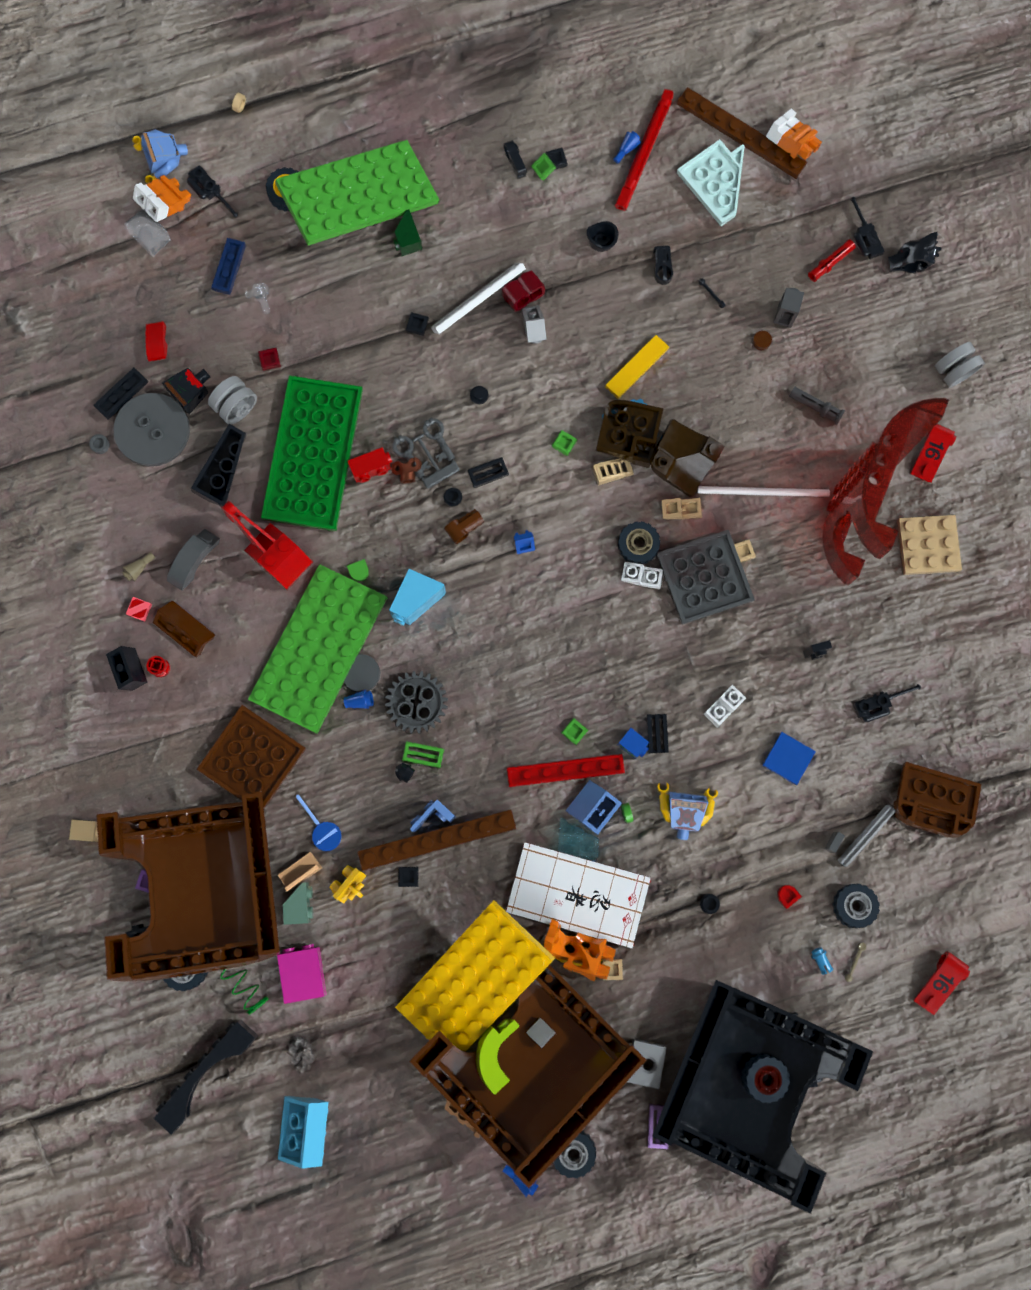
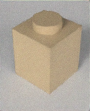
M72 820L69 840L98 842L97 822Z

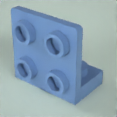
M431 800L424 808L426 812L422 816L417 815L411 821L412 827L410 830L416 832L436 810V815L443 822L447 820L452 822L456 816L439 800L435 802Z

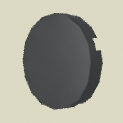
M358 654L344 683L354 692L373 689L380 680L381 672L379 665L374 658Z

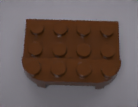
M905 762L902 767L897 799L893 804L895 809L894 815L896 819L906 825L950 838L960 837L973 828L975 824L982 784Z

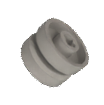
M971 342L964 343L952 350L935 364L939 374L948 373L944 381L949 388L963 382L985 365L980 355L971 357L976 351Z
M232 376L222 381L213 390L208 399V405L216 413H220L219 416L227 424L232 425L242 420L252 410L257 401V396L250 388H246L245 383L238 376Z

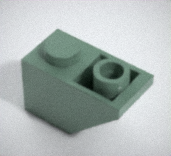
M309 882L301 883L283 904L284 925L311 922L310 919L314 916L313 906H310L313 890L312 886H309Z

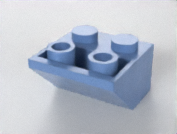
M589 780L566 809V812L595 835H598L622 803L609 792Z

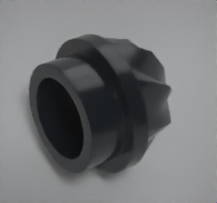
M402 763L396 767L395 775L400 782L404 781L407 783L415 772L411 768L412 765Z

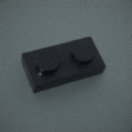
M831 641L809 646L803 651L805 659L811 657L812 660H816L828 654L827 651L832 648Z

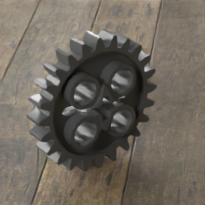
M413 671L411 677L406 672L405 679L398 676L400 682H392L395 688H388V691L392 694L385 696L386 699L390 700L385 706L391 707L387 714H393L390 720H398L395 726L403 725V731L410 728L411 734L414 732V729H417L418 734H420L421 728L428 732V726L435 729L434 722L441 723L438 717H445L442 709H448V706L443 704L448 701V698L442 697L447 692L446 690L440 691L443 684L436 685L438 679L430 680V673L424 677L423 671L420 672L419 676ZM421 686L419 700L422 703L417 705L416 718L412 719L415 708L412 701H416L417 688ZM413 687L414 693L411 696L404 695L405 688ZM431 690L433 692L432 698H423L424 691ZM409 706L411 711L407 715H402L400 713L401 708ZM422 709H428L430 711V714L427 718H421L419 716V713Z

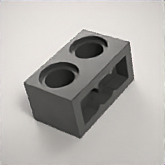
M796 288L785 289L778 304L774 319L775 324L789 328L792 327L799 314L804 292Z

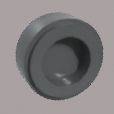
M96 434L91 437L89 446L95 453L103 454L108 451L110 443L104 435Z

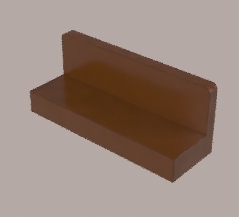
M174 601L158 609L152 622L196 658L201 655L205 644L215 637L213 632Z

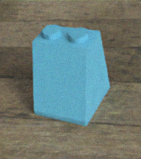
M408 569L389 609L394 622L403 626L405 623L411 625L445 595V585Z

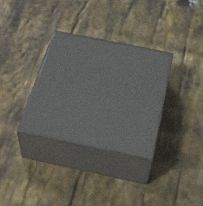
M833 832L825 850L830 853H836L845 835L840 832Z

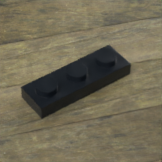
M133 367L93 406L109 420L148 383V380Z

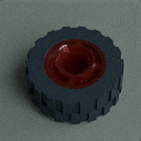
M758 1054L755 1057H751L745 1063L744 1069H742L741 1080L743 1081V1087L751 1097L759 1102H766L767 1104L777 1102L788 1091V1085H790L789 1072H787L786 1066L773 1056ZM768 1074V1080L765 1083H763V1076Z

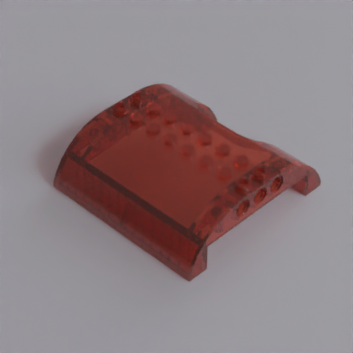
M932 398L921 400L899 411L849 468L839 484H836L833 490L835 496L832 501L830 500L826 508L828 515L823 529V548L831 569L844 584L849 586L859 577L865 562L864 559L844 551L843 543L852 521L861 542L875 558L881 559L892 550L899 530L876 522V517L896 466L942 419L949 402L948 399ZM869 477L876 479L877 484H872L869 481Z

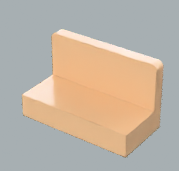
M309 852L281 872L278 877L285 885L284 889L286 892H289L322 869L312 852Z

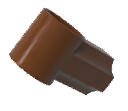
M474 509L459 520L451 521L444 529L453 542L458 544L466 539L470 532L484 524V520L480 513Z

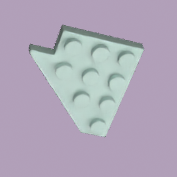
M719 139L678 168L677 174L719 225L723 226L733 219L737 213L745 146L742 144L733 152H730Z

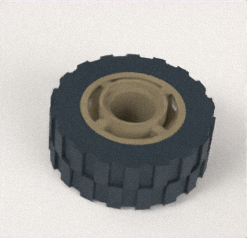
M636 521L623 528L618 540V550H620L624 560L630 563L647 564L654 559L660 548V536L656 532L655 527L653 528L651 524L643 521ZM641 539L644 542V546L636 547L634 541Z

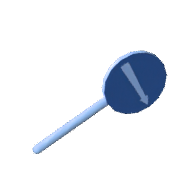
M297 794V800L317 825L312 834L314 845L322 851L335 849L342 839L339 827L331 822L320 824L302 798Z

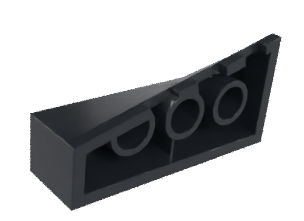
M228 424L191 487L192 493L208 502L221 507L224 506L228 499L243 442L246 439L245 432Z

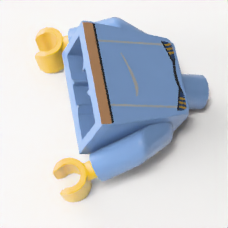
M156 129L143 132L141 138L134 136L132 139L135 143L133 147L137 151H144L151 174L154 173V176L147 175L145 177L147 183L160 179L163 175L167 176L179 165L180 156L188 154L186 144L176 145L172 134Z

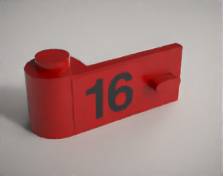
M933 422L926 434V441L910 474L932 483L948 447L952 446L956 440L955 431Z
M949 951L943 953L936 965L937 970L913 999L914 1002L933 1015L936 1014L961 980H966L970 974L968 970L969 965Z

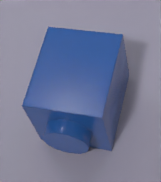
M632 728L628 730L617 744L634 759L638 756L642 758L649 749L646 747L649 742Z

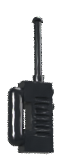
M200 165L188 173L190 178L187 179V183L201 199L208 198L211 200L216 196L233 214V217H238V213L221 196V187L216 184L215 180L210 178Z
M851 197V201L862 222V226L854 234V239L862 256H868L869 259L883 255L885 250L878 238L874 225L872 223L868 224L865 221L855 200L856 198Z
M917 684V686L894 694H887V692L884 693L882 691L879 695L874 694L871 698L855 702L853 706L858 719L862 717L863 721L867 723L889 715V708L892 707L890 700L911 691L920 690L921 686ZM878 707L880 708V710H878V711H875V712H872V713L869 712V711L872 710V709H875V708H878Z

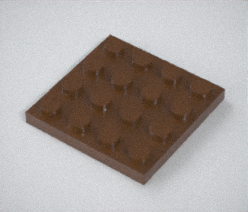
M241 705L196 770L240 800H242V795L262 792L265 809L307 748Z

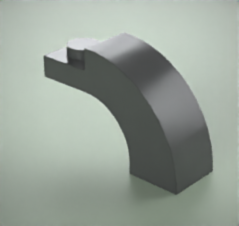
M203 529L197 536L193 535L176 556L169 570L167 581L183 591L194 580L198 566L219 544L220 538L206 529Z

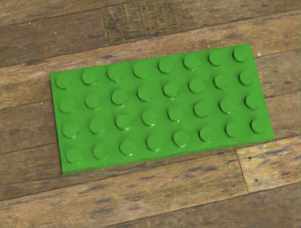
M408 140L280 177L275 181L308 246L402 216L408 209L412 213L439 203V198Z
M319 564L248 700L318 734L349 670L387 600V596Z

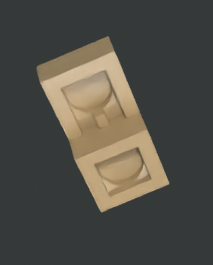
M681 498L662 500L663 519L702 518L701 499L681 500Z

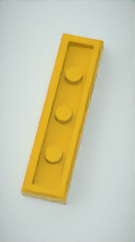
M655 335L605 385V388L619 400L669 349V346Z

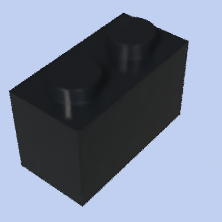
M120 646L106 654L118 689L133 691L148 683L135 648Z

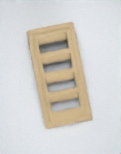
M621 458L601 462L592 467L598 486L634 475L630 462ZM622 463H625L626 472L623 471ZM615 465L618 466V469H619V471H620V473H618V474L616 473V470H615V467H614ZM609 467H611L613 475L609 474ZM602 469H604V472H605V475H606V476H604V477L602 476V473H601V470H602Z

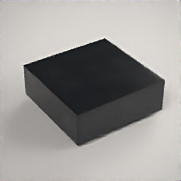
M563 147L545 152L556 166L555 170L567 167L568 163Z
M411 312L406 331L424 336L429 317Z
M398 867V887H419V867Z

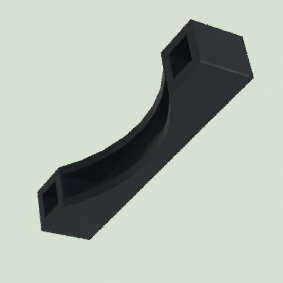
M239 1020L237 1023L233 1021L226 1028L227 1034L223 1039L219 1037L212 1044L213 1050L210 1054L205 1053L199 1059L198 1063L200 1065L196 1070L191 1069L185 1075L184 1079L186 1081L181 1087L177 1085L171 1091L170 1095L172 1097L167 1103L163 1101L155 1110L158 1113L153 1119L169 1134L172 1135L190 1116L193 1094L204 1074L220 1060L244 1053L259 1036L242 1020Z

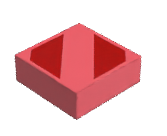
M133 597L126 615L145 622L152 604Z

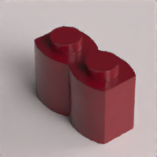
M533 271L522 273L517 280L508 282L502 288L503 298L515 312L523 309L530 302L536 301L545 294L544 284Z

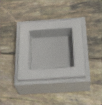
M539 1018L526 1033L542 1048L553 1037L555 1031Z

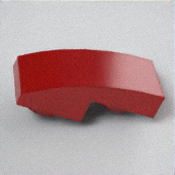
M164 321L146 324L145 343L148 361L166 359L168 344L165 341L166 325Z

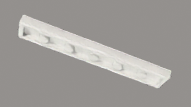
M523 263L513 264L432 325V331L436 334L443 332L526 269Z

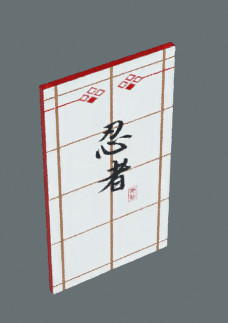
M525 842L506 912L549 925L553 919L559 922L563 929L598 939H606L608 942L633 948L651 877Z

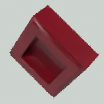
M277 348L258 351L263 371L281 367Z

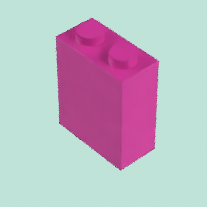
M314 944L302 946V950L294 951V947L282 949V954H278L277 958L284 1004L326 996L320 947L314 948Z

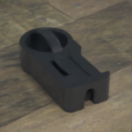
M513 140L504 143L505 154L514 169L517 179L525 177L527 170L519 154L517 144Z
M656 246L653 251L656 259L654 278L657 283L666 285L671 282L673 277L670 246ZM660 270H663V279L657 274ZM667 271L670 273V277H669L668 279H667Z

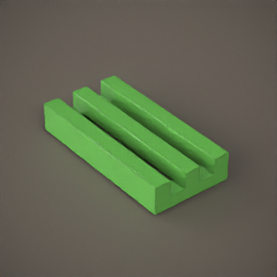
M406 741L402 761L441 768L444 749ZM409 747L439 752V756L411 751ZM407 755L431 758L438 761L437 763L408 758Z

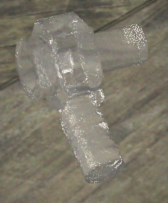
M263 283L253 284V289L245 292L248 299L256 297L261 303L263 314L270 313L266 299L269 294L268 286Z

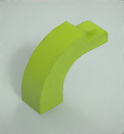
M507 1018L504 1019L497 1026L499 1028L497 1031L494 1027L490 1026L480 1038L476 1051V1066L479 1076L494 1095L510 1081L499 1067L497 1054L502 1042L519 1027L518 1023L512 1018L509 1020Z

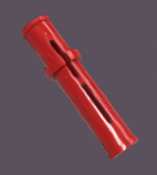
M848 239L830 256L819 261V265L808 273L810 280L816 282L825 273H829L834 265L856 248L855 243Z

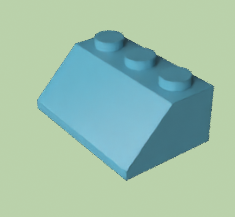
M284 1096L278 1160L299 1168L322 1166L328 1114L327 1101L317 1098Z

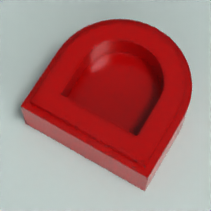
M783 885L777 891V898L785 909H788L802 897L791 885Z

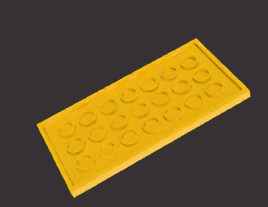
M493 900L395 1008L428 1040L440 1030L458 1049L466 1052L551 964L555 957Z

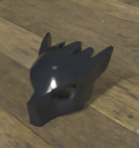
M938 232L931 233L922 239L908 241L901 246L897 254L888 257L890 272L904 271L915 274L916 271H924L935 264L934 259L939 257L937 252L942 249L935 246L938 243L936 241Z

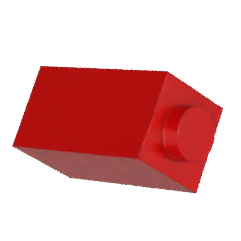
M383 447L348 460L356 483L367 482L371 477L385 475L388 473V470H391V456L389 452L385 453Z

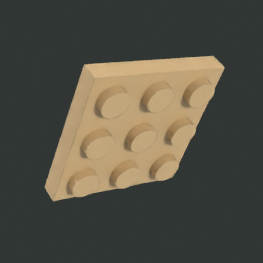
M956 515L899 518L897 520L903 575L960 572L962 570Z

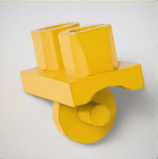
M347 865L342 871V874L347 878L343 884L335 880L329 886L334 893L333 897L342 903H345L347 899L352 901L356 895L360 898L363 897L360 890L364 884L361 882L367 876L359 869H354Z

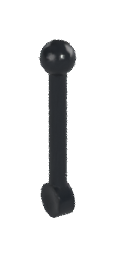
M704 278L699 279V285L704 286L718 302L720 308L723 309L726 306L724 301L720 300L710 289Z

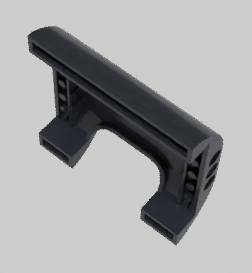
M715 980L652 1137L670 1146L674 1143L788 1199L791 1205L811 1214L827 1172L797 1153L791 1140L793 1126L811 1084L816 1080L830 1078L859 1091L874 1051ZM758 1054H768L777 1058L786 1066L790 1076V1085H788V1091L785 1092L783 1098L778 1099L777 1102L767 1104L766 1102H759L746 1092L747 1090L742 1085L741 1076L745 1063L751 1057H755ZM763 1068L757 1073L756 1082L760 1088L767 1089L774 1084L775 1075L771 1069Z

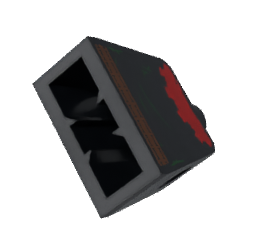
M186 368L165 380L162 384L183 409L190 414L208 394V390L203 383L211 377L205 369L194 375L189 368Z

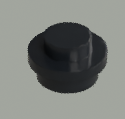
M476 386L471 390L470 399L473 403L480 405L488 400L489 395L485 387Z
M457 488L447 489L444 493L445 503L451 507L458 506L462 501L461 491Z
M706 894L700 900V907L703 912L714 914L720 907V901L715 895Z

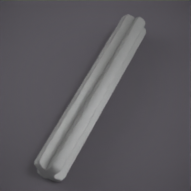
M889 804L886 805L841 855L838 862L842 866L847 867L895 813V809Z

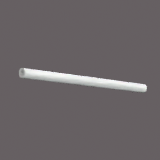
M699 486L697 493L829 497L830 490Z

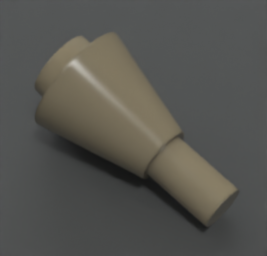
M149 552L142 559L123 566V576L128 581L132 579L135 582L146 565L155 556Z

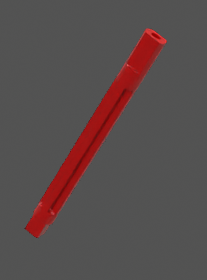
M664 89L616 201V209L626 211L670 108L674 97L672 90Z

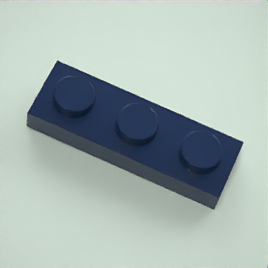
M227 238L211 287L213 291L231 295L246 248L245 242Z

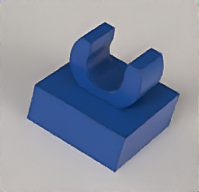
M525 530L524 534L519 535L518 532L515 533L513 537L517 554L535 550L532 532Z

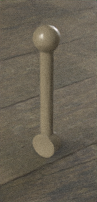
M859 943L857 946L858 952L849 973L845 975L847 982H851L853 979L852 974L860 955L866 949L864 943Z

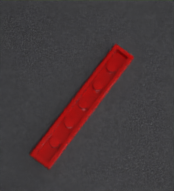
M623 754L507 768L509 787L625 773Z

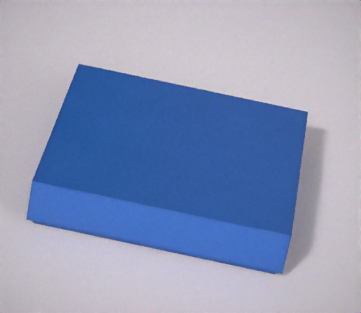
M781 732L762 766L794 785H798L816 751Z

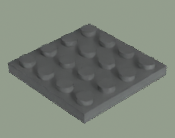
M729 529L657 553L661 569H663L666 583L682 625L755 600Z

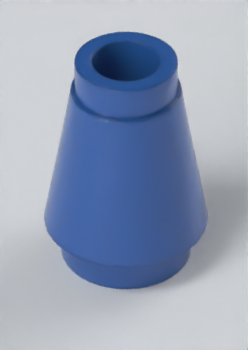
M363 690L344 697L345 708L369 709L370 706L374 705L371 691Z

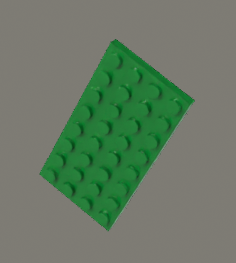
M289 375L261 515L262 520L337 531L349 468L348 460L351 457L363 387Z

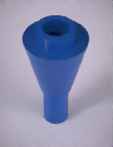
M634 131L626 132L619 152L613 158L614 162L619 164L625 155L641 144L637 133Z
M508 1165L502 1171L513 1179V1182L525 1197L528 1195L533 1196L539 1186L535 1182L528 1188Z

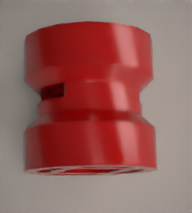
M153 656L148 659L146 667L149 673L157 677H165L169 674L170 664L167 660L160 656Z

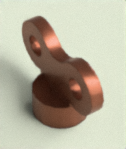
M416 457L411 458L405 464L396 461L392 464L391 471L393 474L400 476L401 483L415 482L414 472L421 469L422 463Z

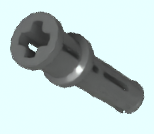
M796 386L789 395L790 398L819 412L821 417L834 421L835 425L839 423L845 412L844 409L840 410L832 406L831 402L825 403Z

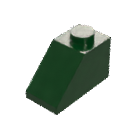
M410 209L405 211L395 230L396 239L393 240L396 251L400 250L401 256L422 250L421 239Z

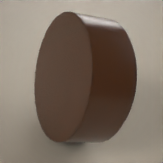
M758 331L753 338L754 347L758 350L769 348L772 343V336L767 331Z

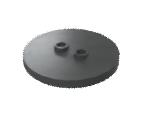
M146 393L132 398L120 409L114 422V438L118 448L129 460L143 466H159L172 461L184 450L190 435V424L184 409L171 397L159 393Z

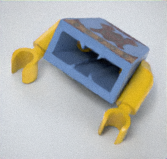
M659 783L657 790L661 794L659 795L660 810L665 821L670 823L671 828L678 829V839L688 840L689 831H699L700 827L704 826L713 816L715 805L713 799L718 796V791H714V796L709 794L710 788L704 792V796L669 792L668 795L669 784L666 783V790H661Z

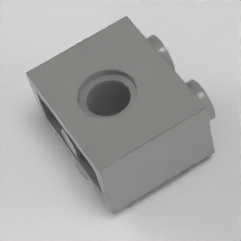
M633 1038L632 1043L628 1044L632 1045L645 1059H652L653 1065L649 1069L643 1068L642 1065L627 1082L659 1089L667 1047L663 1044Z

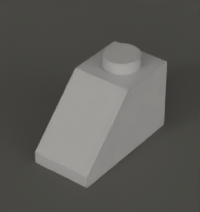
M540 306L524 307L521 309L528 343H540L542 340H546L545 321Z

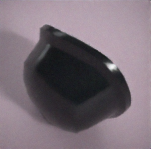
M602 221L588 227L587 238L594 250L605 252L617 243L619 232L615 224Z

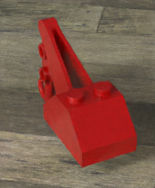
M229 500L221 507L226 517L233 523L235 522L251 542L244 550L245 553L286 590L313 564V561L273 524L269 523L262 530ZM240 516L261 532L256 538L240 522Z

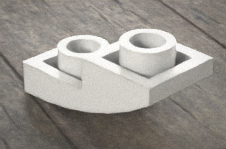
M625 562L621 581L660 589L663 569Z
M731 685L703 715L718 728L746 697Z

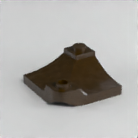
M628 400L610 401L605 408L596 451L624 459L633 465L649 468L664 408ZM616 410L617 413L612 414L611 411Z
M671 419L652 453L650 465L653 472L661 479L687 496L693 497L710 468L717 462L725 446L712 437L702 435L675 419Z

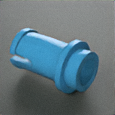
M819 947L811 952V958L815 959L822 975L827 974L824 965L829 973L833 971V967L826 956V950Z

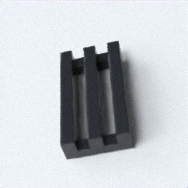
M502 457L467 470L474 489L509 476ZM501 463V466L497 468L488 470L475 476L473 475V473L479 472L481 470L490 468ZM502 470L504 471L476 482V480L481 479L483 477L489 476Z
M647 714L649 754L669 753L667 714ZM651 719H655L656 749H653ZM659 719H662L664 749H661Z

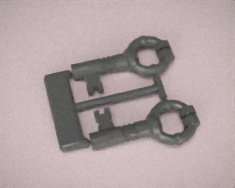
M432 417L424 421V434L415 437L413 441L406 436L399 435L398 438H394L392 444L393 452L409 461L413 458V442L419 441L436 469L435 473L424 478V470L431 468L430 465L427 466L428 461H426L419 471L414 472L427 489L460 470L454 460V454L443 438V423ZM435 423L438 424L440 431L431 435L427 428ZM425 435L429 439L436 440L443 451L435 456L436 459L439 458L438 462H441L442 459L447 458L451 463L439 469L421 438ZM406 441L409 449L402 453L398 450L397 445L400 442Z

